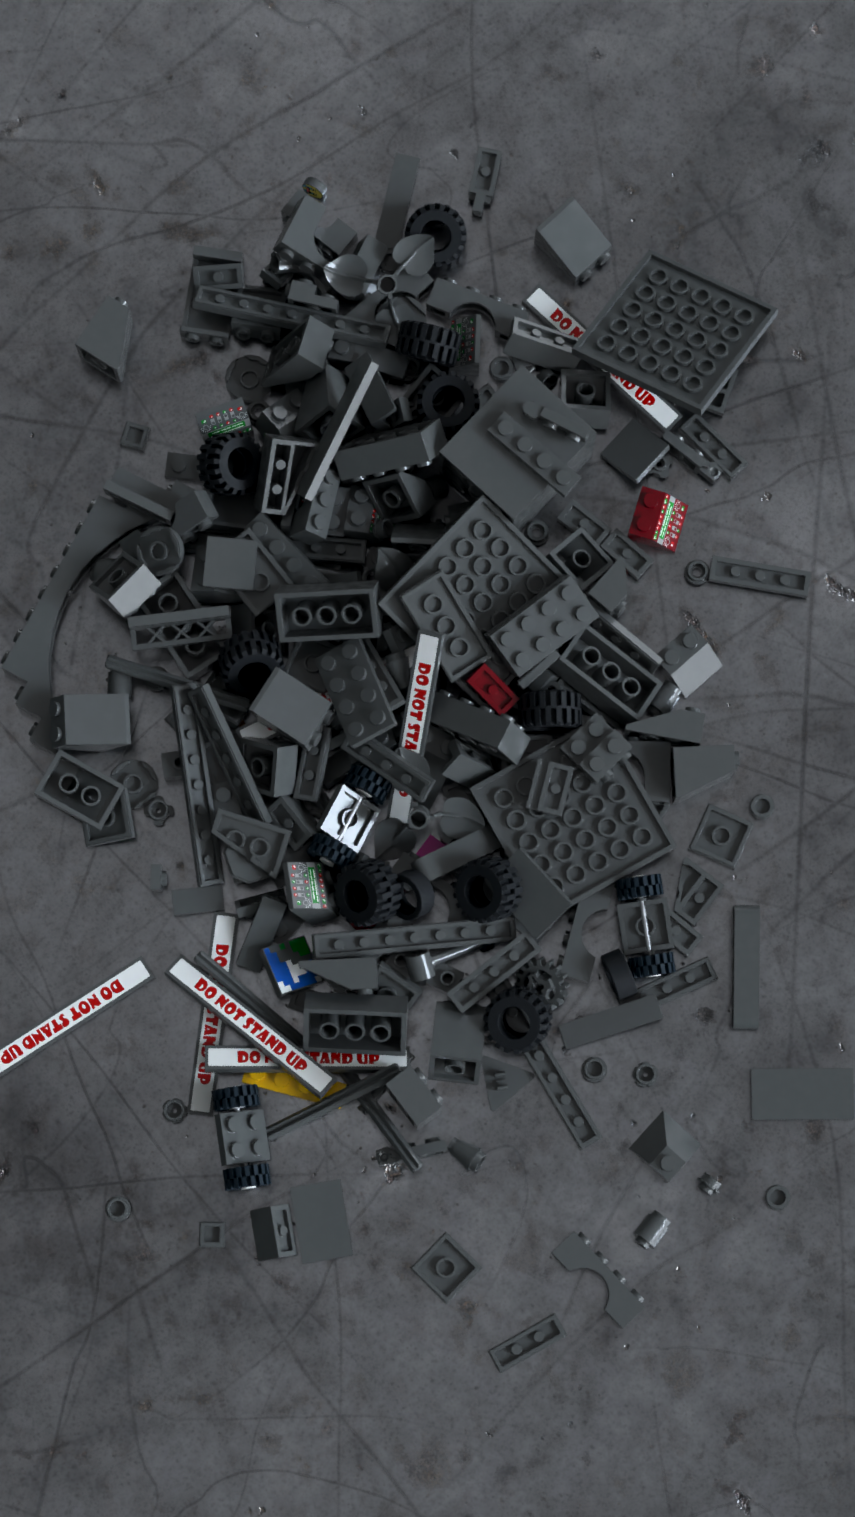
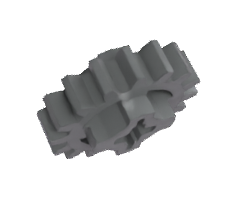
M544 956L538 960L534 957L516 973L519 980L514 983L515 986H527V990L532 988L537 990V996L542 994L545 997L543 1000L544 1004L549 1003L551 1007L549 1009L550 1012L563 1004V999L569 995L565 990L570 986V983L564 982L568 974H561L562 965L555 967L554 959L546 962Z

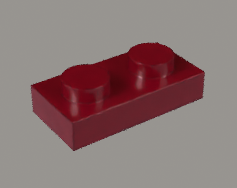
M482 663L465 680L499 716L501 713L505 714L519 700L511 689L485 663Z

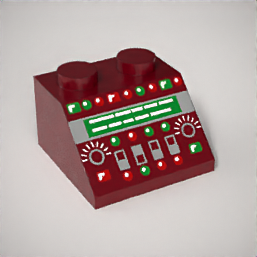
M642 486L627 537L631 541L675 553L688 505L665 492Z

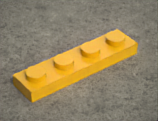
M244 1073L242 1083L256 1084L257 1087L315 1103L320 1101L318 1097L288 1073ZM336 1082L322 1099L346 1088L347 1084Z

